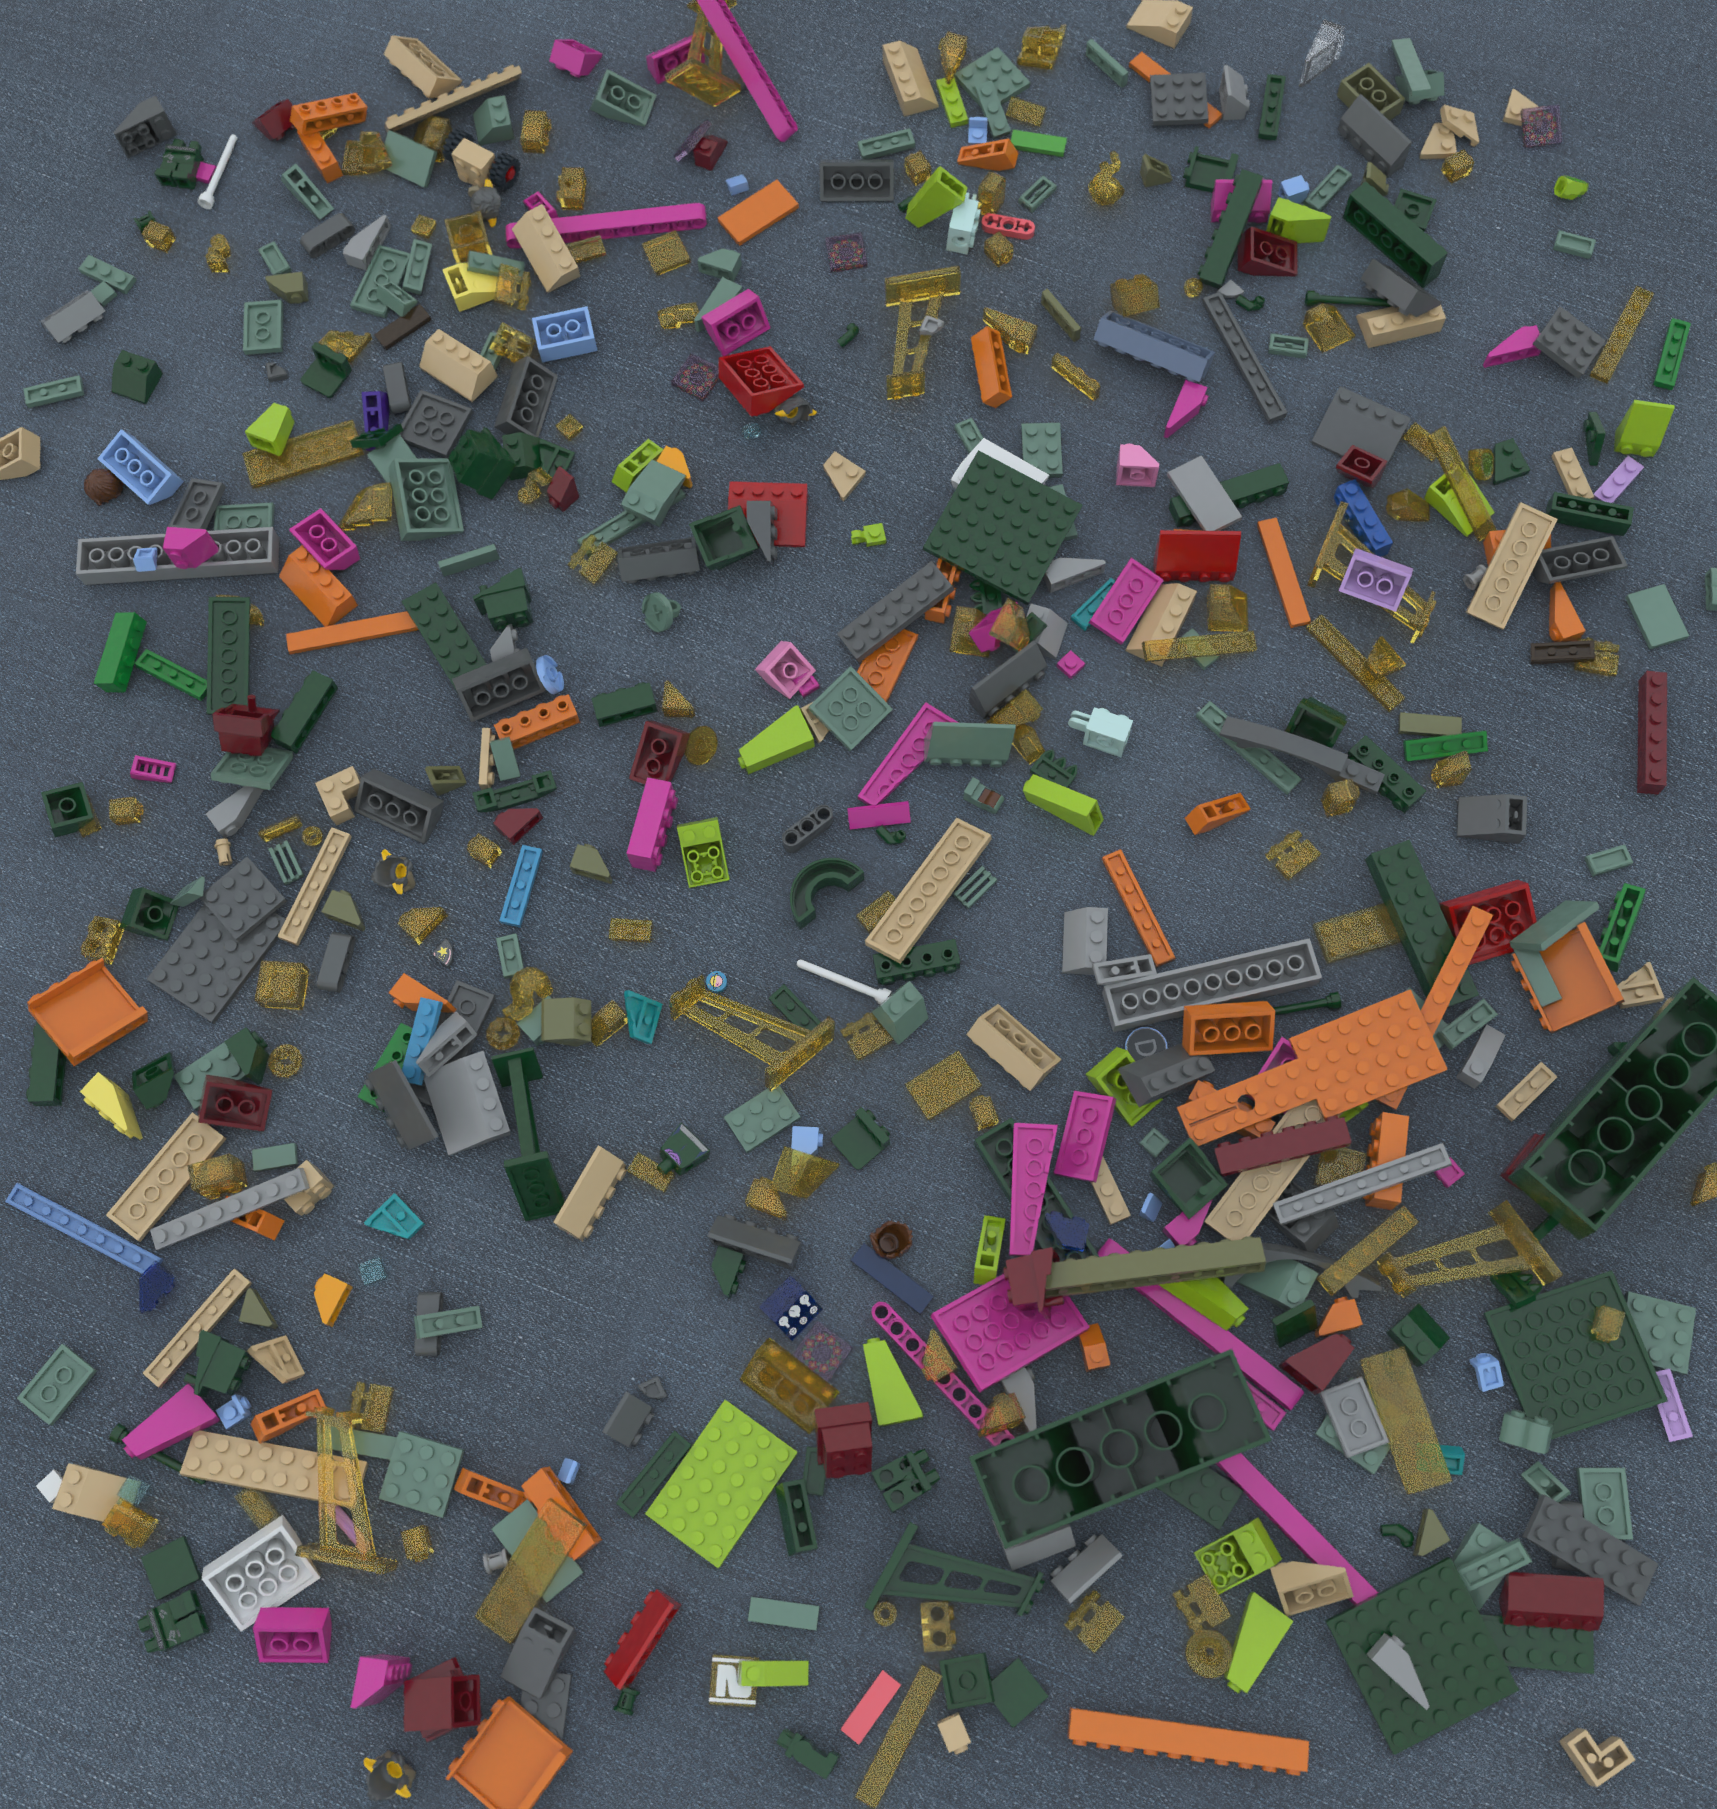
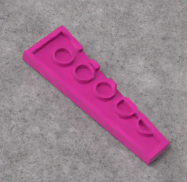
M925 702L859 793L858 799L868 806L881 804L924 761V738L932 723L959 722Z
M1014 1123L1009 1256L1030 1255L1031 1251H1033L1057 1125Z

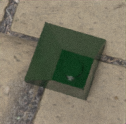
M171 1052L132 1072L133 1091L146 1110L151 1107L160 1106L167 1098L174 1075Z

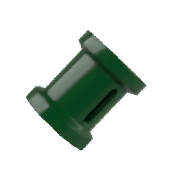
M148 211L146 215L138 219L136 217L133 218L142 234L145 230L158 226L151 211Z
M630 1687L622 1689L617 1705H614L613 1710L633 1716L634 1711L632 1709L636 1696L640 1694V1691Z

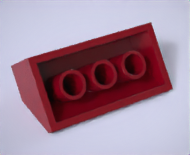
M1510 1572L1506 1576L1499 1597L1503 1624L1537 1626L1539 1628L1552 1627L1564 1630L1598 1631L1604 1617L1603 1578Z

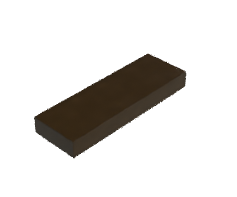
M419 304L405 316L399 317L375 333L374 336L382 347L388 350L432 319Z
M1594 640L1530 643L1531 665L1595 662Z

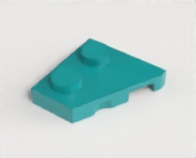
M626 990L624 998L630 1037L646 1044H652L663 1004Z
M395 1193L364 1222L368 1227L408 1240L425 1225Z

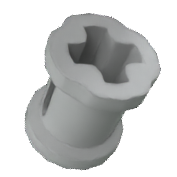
M1478 565L1475 571L1464 575L1463 581L1470 590H1475L1480 584L1487 568L1483 565Z
M506 1548L490 1555L488 1553L483 1554L484 1567L488 1575L492 1574L494 1570L511 1567L509 1552Z

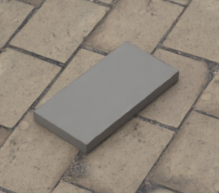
M1202 455L1167 473L1169 480L1203 531H1220L1242 519V515Z

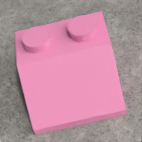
M1120 444L1116 485L1155 487L1159 463L1140 445Z
M780 641L755 669L767 684L788 699H791L816 671L791 642ZM808 672L801 680L798 681L799 683L797 685L794 684V682L792 681L793 679L797 678L803 673Z

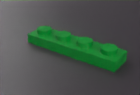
M1672 318L1669 322L1653 382L1654 386L1668 390L1674 388L1691 323Z
M148 649L134 663L136 668L200 701L207 695L206 679Z
M1485 730L1403 740L1405 761L1488 751L1487 731Z

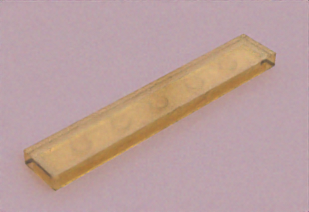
M1636 286L1590 377L1606 384L1609 382L1654 295L1653 292Z
M1442 426L1426 437L1477 540L1482 541L1486 538L1489 531H1497L1446 426Z
M1322 614L1307 625L1306 630L1389 712L1405 700L1406 697Z
M1254 631L1142 642L1145 663L1248 653L1257 650Z
M1402 1206L1316 1279L1331 1296L1334 1295L1418 1224L1419 1221L1405 1206Z
M921 1665L855 1798L874 1809L877 1808L942 1678L940 1674Z

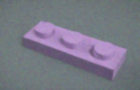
M1627 456L1593 494V499L1613 503L1638 476L1644 466L1630 456Z
M1671 1370L1657 1371V1376L1668 1399L1667 1402L1657 1406L1669 1442L1693 1437Z

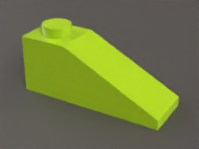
M647 439L617 466L611 482L627 493L629 487L651 460L656 461L664 449Z
M984 1215L974 1269V1284L984 1285L997 1278L1005 1218Z
M739 1660L738 1685L808 1686L809 1661Z

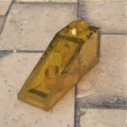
M948 31L945 37L941 38L939 49L941 50L940 58L946 84L950 85L966 54L968 37Z
M984 308L983 321L990 328L999 331L1001 339L1011 349L1019 353L1028 354L1037 337L1038 326L996 310Z
M1024 689L984 724L1020 725L1028 723L1030 720L1033 722L1041 716L1040 712L1043 708L1031 693Z

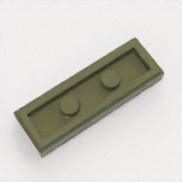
M1048 288L1042 291L1041 304L1072 341L1076 342L1079 340L1081 327Z
M1404 712L1399 714L1398 734L1435 737L1462 733V717Z

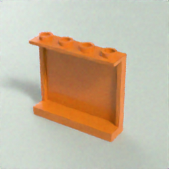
M1585 922L1577 925L1578 928L1569 931L1544 951H1539L1562 1000L1542 1008L1516 954H1512L1514 960L1511 963L1516 973L1520 971L1524 978L1520 982L1525 992L1530 990L1533 998L1529 1000L1534 1010L1539 1009L1542 1015L1539 1021L1543 1029H1549L1550 1033H1554L1625 1002Z
M103 958L90 962L84 969L71 973L67 979L60 983L52 984L48 990L41 994H35L27 1002L30 1014L73 1066L78 1065L148 1022V1012L143 1006L139 1008L104 966Z
M508 1696L504 1700L499 1699L490 1710L493 1714L488 1720L485 1718L481 1725L477 1727L476 1730L479 1733L474 1739L471 1737L464 1745L462 1750L465 1752L461 1758L456 1757L448 1767L450 1773L445 1779L450 1780L454 1777L489 1809H532L573 1753V1750L514 1699Z

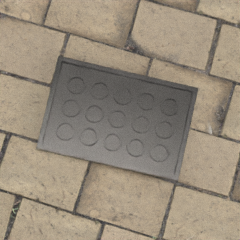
M204 904L157 964L147 980L215 1024L278 940V934L286 919L274 912L238 942Z

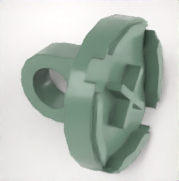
M660 592L648 594L642 602V612L646 616L644 618L645 622L655 632L668 630L673 623V618L678 617L681 610V605L678 602L667 599Z

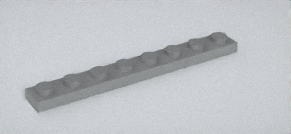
M1441 1143L1273 1203V1206L1282 1226L1452 1166L1444 1144Z
M297 1168L150 1229L155 1249L162 1250L310 1189L304 1168Z

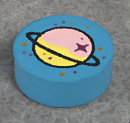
M719 971L711 972L706 978L707 988L713 993L723 992L727 987L726 976Z

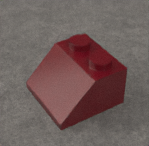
M289 99L279 101L252 121V123L269 140L276 139L278 141L286 135L284 131L288 128L290 130L295 128L290 121L293 105Z
M1352 445L1337 463L1336 470L1346 478L1356 479L1363 486L1374 489L1381 480L1388 461Z

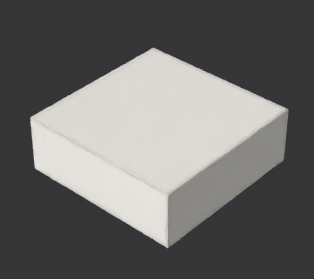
M57 1470L50 1472L36 1485L49 1503L55 1501L63 1479Z

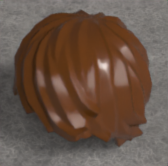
M94 469L84 480L86 494L98 506L102 505L103 502L109 503V500L117 498L121 491H123L124 483L107 469Z
M888 1220L880 1228H876L875 1233H871L869 1237L877 1255L881 1258L897 1259L902 1257L911 1248L913 1237L911 1234L913 1231L909 1230L906 1223Z

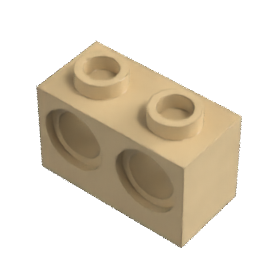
M959 1712L937 1721L949 1753L954 1751L956 1755L968 1749L967 1744L971 1743Z

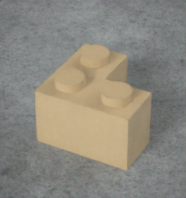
M353 766L315 783L329 816L336 826L355 817L348 800L357 796L360 776Z
M305 1160L298 1168H304L310 1189L284 1199L301 1216L310 1213L315 1207L314 1204L320 1199H325L329 1196L331 1189L334 1187L322 1171L308 1160Z
M1577 1728L1559 1741L1587 1784L1594 1787L1600 1786L1635 1761V1758L1619 1737L1611 1736L1597 1746L1586 1729Z

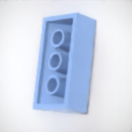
M122 429L98 457L102 464L148 505L173 496L184 482L140 441Z

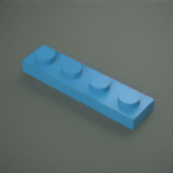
M522 845L499 920L501 924L521 928L543 854L542 849Z
M420 997L402 1067V1072L409 1083L422 1085L425 1073L416 1064V1061L436 1032L443 1002Z

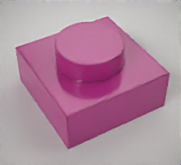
M1070 650L1057 663L1056 667L1072 679L1085 667V663Z

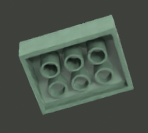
M394 459L388 469L401 541H421L463 533L464 529L454 473L449 459Z
M933 722L924 738V762H929L930 765L934 766L950 763L951 766L970 764L972 767H980L982 764H990V767H1002L1009 758L1016 725Z

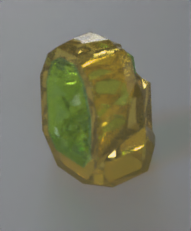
M1469 450V469L1473 472V476L1479 481L1489 479L1494 471V455L1492 450Z

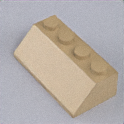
M391 36L384 55L393 66L401 70L402 75L408 77L414 86L420 88L426 97L433 99V97L437 98L444 93L448 94L461 84L462 80L418 39Z
M900 40L884 44L883 62L904 117L938 108L937 99L917 48Z
M543 204L526 212L512 228V231L547 293L580 277L576 262Z
M1441 304L1418 317L1412 314L1406 316L1398 311L1400 307L1395 308L1392 306L1357 314L1356 318L1367 347L1372 348L1440 332L1446 319Z
M440 329L425 342L419 366L420 369L471 402L498 377L489 360Z
M1179 583L1161 584L1149 602L1126 648V652L1162 667L1194 603L1197 591Z
M999 1004L981 1015L967 1033V1036L972 1039L973 1043L980 1046L987 1052L990 1058L996 1060L1006 1072L1013 1075L1029 1091L1039 1085L1062 1060Z
M597 1146L555 1218L554 1223L556 1226L582 1242L585 1237L588 1238L594 1229L592 1226L596 1218L599 1219L605 1210V1207H603L605 1202L613 1197L616 1188H614L618 1180L621 1181L626 1174L625 1163L604 1148Z

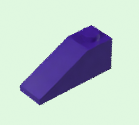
M382 391L362 392L365 432L385 428L388 431L390 414L388 393ZM371 447L369 449H366V451H373L376 448Z

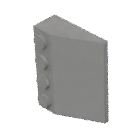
M484 1051L446 1064L430 1077L426 1074L424 1075L426 1088L448 1156L511 1135Z

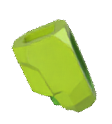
M1560 176L1554 186V194L1560 198L1573 200L1587 192L1589 183L1569 176Z

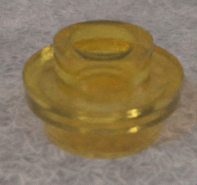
M1191 278L1184 283V291L1189 297H1196L1202 292L1203 284L1200 280Z
M315 826L307 827L302 833V840L307 846H316L323 839L322 831ZM312 835H316L314 839L310 840Z
M882 1602L876 1606L874 1618L879 1625L889 1626L896 1620L897 1611L893 1604ZM884 1609L890 1612V1616L887 1619L881 1616V1611Z

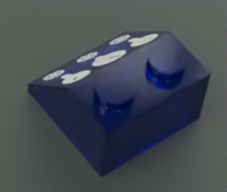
M791 1275L759 1307L791 1341L823 1310Z

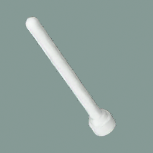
M234 134L228 140L206 192L199 196L198 204L205 209H211L214 204L213 194L237 141V136Z
M804 960L797 961L799 968L872 996L878 1001V1004H881L892 994V991L886 988H879L877 990Z

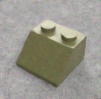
M575 997L543 999L541 1009V1041L574 1047L591 1042V1000Z

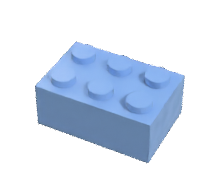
M587 306L532 318L542 363L598 351Z

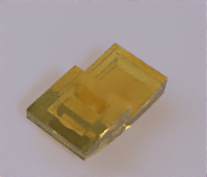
M696 302L670 306L659 310L657 314L662 329L680 328L682 323H695L694 319L698 315L699 310Z

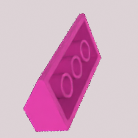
M387 1654L360 1657L351 1708L379 1704L402 1686L403 1682L411 1675L412 1663H409L410 1657Z

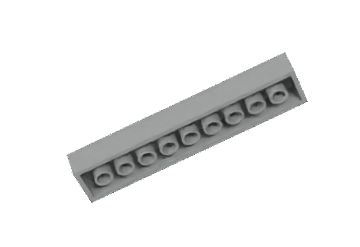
M273 527L208 531L218 546L219 551L198 567L188 569L176 567L164 551L163 544L166 534L78 539L76 575L84 585L278 573L280 538ZM157 548V568L155 571L138 572L136 570L133 558L137 549Z
M1310 938L1106 985L1103 988L1102 994L1114 1033L1184 1016V1006L1241 1003L1318 985L1322 976Z

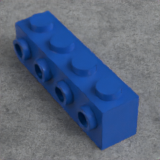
M1356 479L1339 485L1333 498L1363 550L1379 557L1387 555L1393 542Z

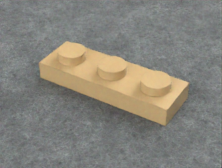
M1572 447L1554 452L1551 457L1568 494L1593 499L1592 490Z
M482 728L479 786L481 790L491 788L495 780L494 773L492 772L495 760L490 741L497 740L491 728Z
M1540 1062L1495 1107L1512 1122L1557 1076Z
M1102 1157L1096 1183H1090L1109 1224L1113 1225L1129 1218L1131 1215L1106 1161Z

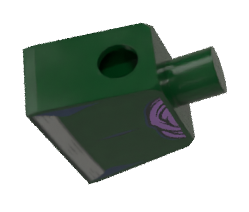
M681 1122L661 1147L660 1156L663 1161L656 1167L664 1176L672 1169L682 1176L709 1158L710 1149Z

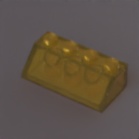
M770 1337L756 1350L739 1379L808 1434H811L815 1429L814 1409L831 1407L840 1393Z

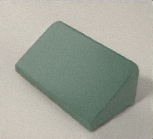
M392 281L377 287V299L401 317L405 316L418 303L415 298Z
M201 876L183 887L170 904L185 907L202 897L205 877Z

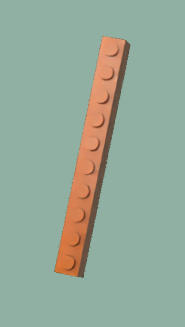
M1472 906L1421 1009V1013L1432 1036L1493 916L1475 906ZM1407 1087L1377 1098L1376 1101L1396 1110Z
M1070 1707L1067 1737L1073 1739L1072 1744L1087 1746V1741L1095 1742L1096 1747L1110 1749V1745L1120 1746V1751L1134 1752V1748L1144 1749L1143 1754L1157 1756L1158 1751L1167 1752V1757L1181 1759V1755L1191 1756V1761L1205 1762V1758L1215 1759L1214 1764L1229 1766V1761L1238 1762V1767L1253 1769V1765H1260L1263 1771L1276 1772L1277 1768L1286 1769V1774L1300 1776L1301 1771H1308L1309 1741Z

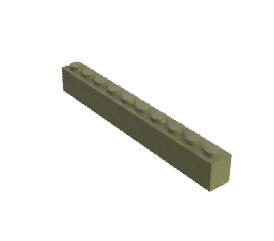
M1247 1236L1240 1240L1224 1239L1216 1243L1201 1242L1192 1246L1178 1245L1168 1249L1158 1247L1152 1251L1144 1252L1135 1250L1127 1254L1112 1253L1103 1257L1089 1256L1079 1260L1069 1258L1063 1262H1052L1051 1275L1047 1276L1045 1299L1062 1295L1070 1296L1264 1272L1266 1259L1261 1238H1254L1252 1236Z

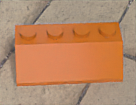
M303 545L288 556L279 578L324 627L334 625L358 606L352 594L329 570H325Z

